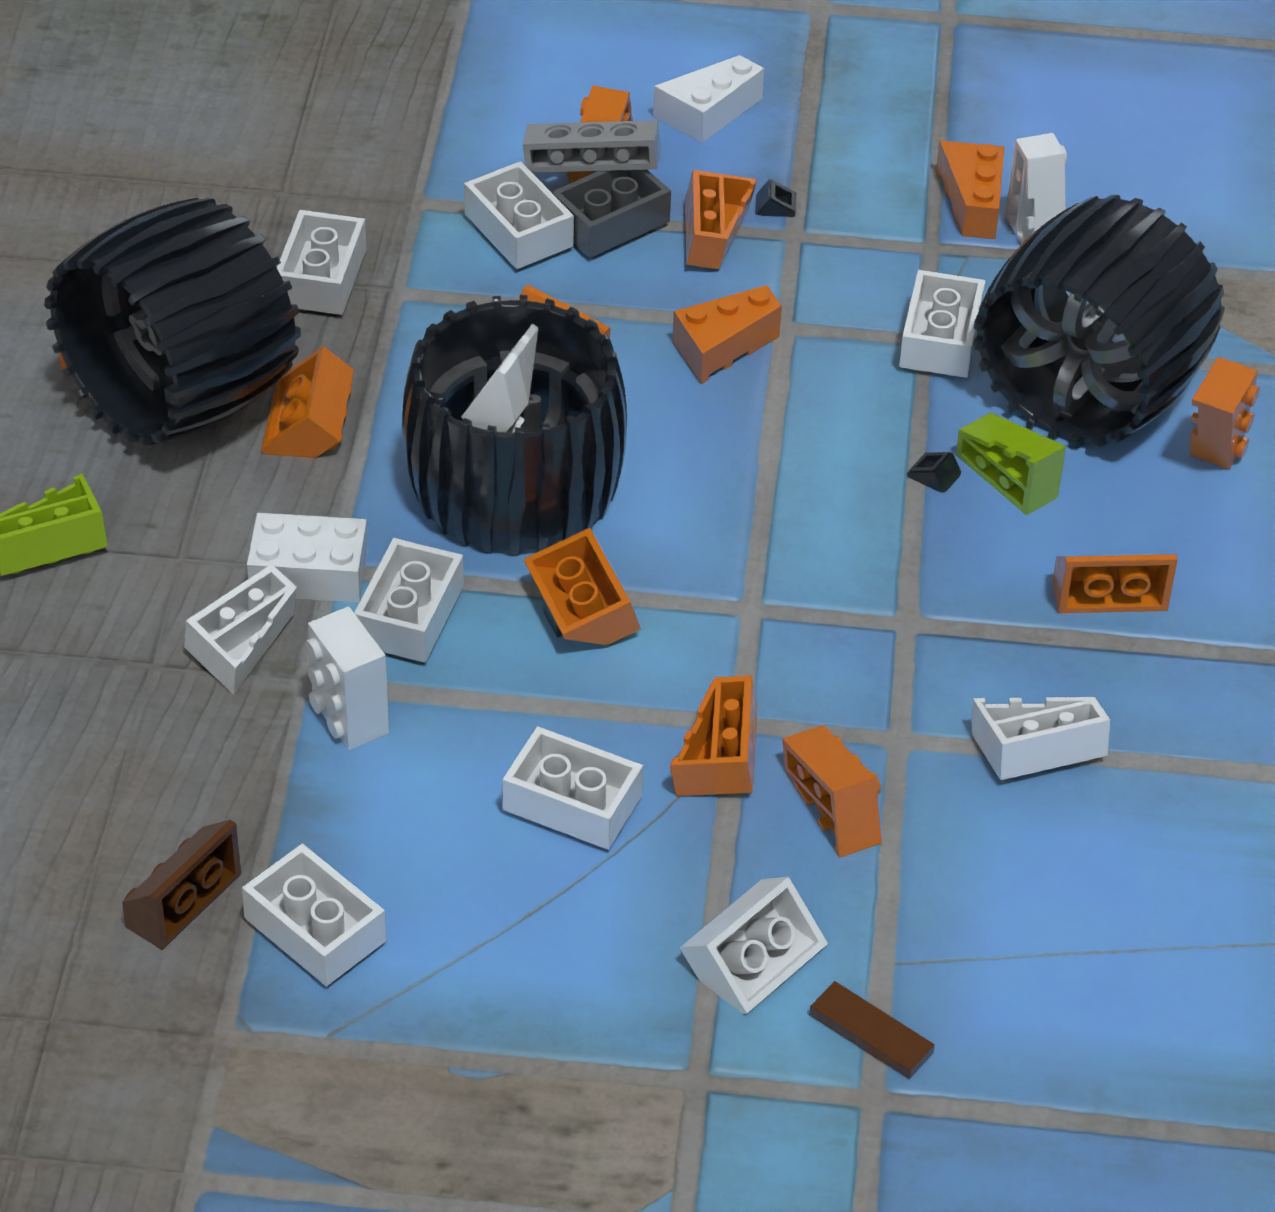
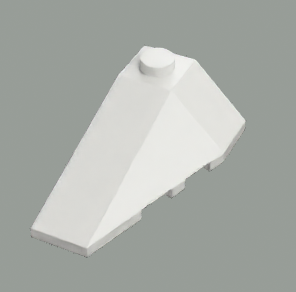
M534 324L529 327L461 416L463 419L471 420L472 426L487 430L488 425L497 427V432L515 433V427H520L525 419L520 414L529 403L538 327Z

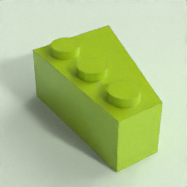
M990 412L959 429L956 456L1025 515H1028L1058 498L1066 446Z
M83 473L73 477V484L59 491L54 487L44 491L45 498L29 506L26 502H22L0 513L1 576L17 574L25 569L43 564H53L65 558L89 554L95 550L108 547L102 511Z

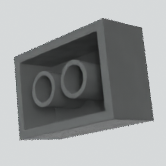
M647 169L597 171L551 192L574 215L573 244L589 258L670 222L671 190Z

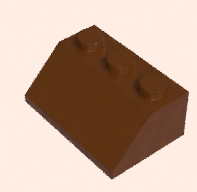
M232 820L204 826L191 838L185 839L168 860L158 864L152 874L138 888H133L126 895L122 902L125 927L161 950L170 944L241 875L237 824Z

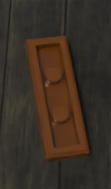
M836 981L810 1006L809 1015L909 1079L934 1053V1043Z

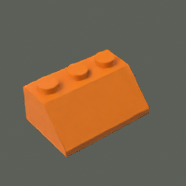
M322 346L292 367L275 385L261 451L266 455L317 458L325 451L335 449L343 437L342 428L348 412L346 408L352 391L351 383L354 369L325 346Z
M591 528L523 559L564 639L609 645L641 629L632 604Z
M1177 554L1056 556L1052 583L1058 614L1168 611L1178 561Z

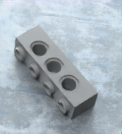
M658 120L527 124L523 140L525 166L532 173L657 169L661 151Z

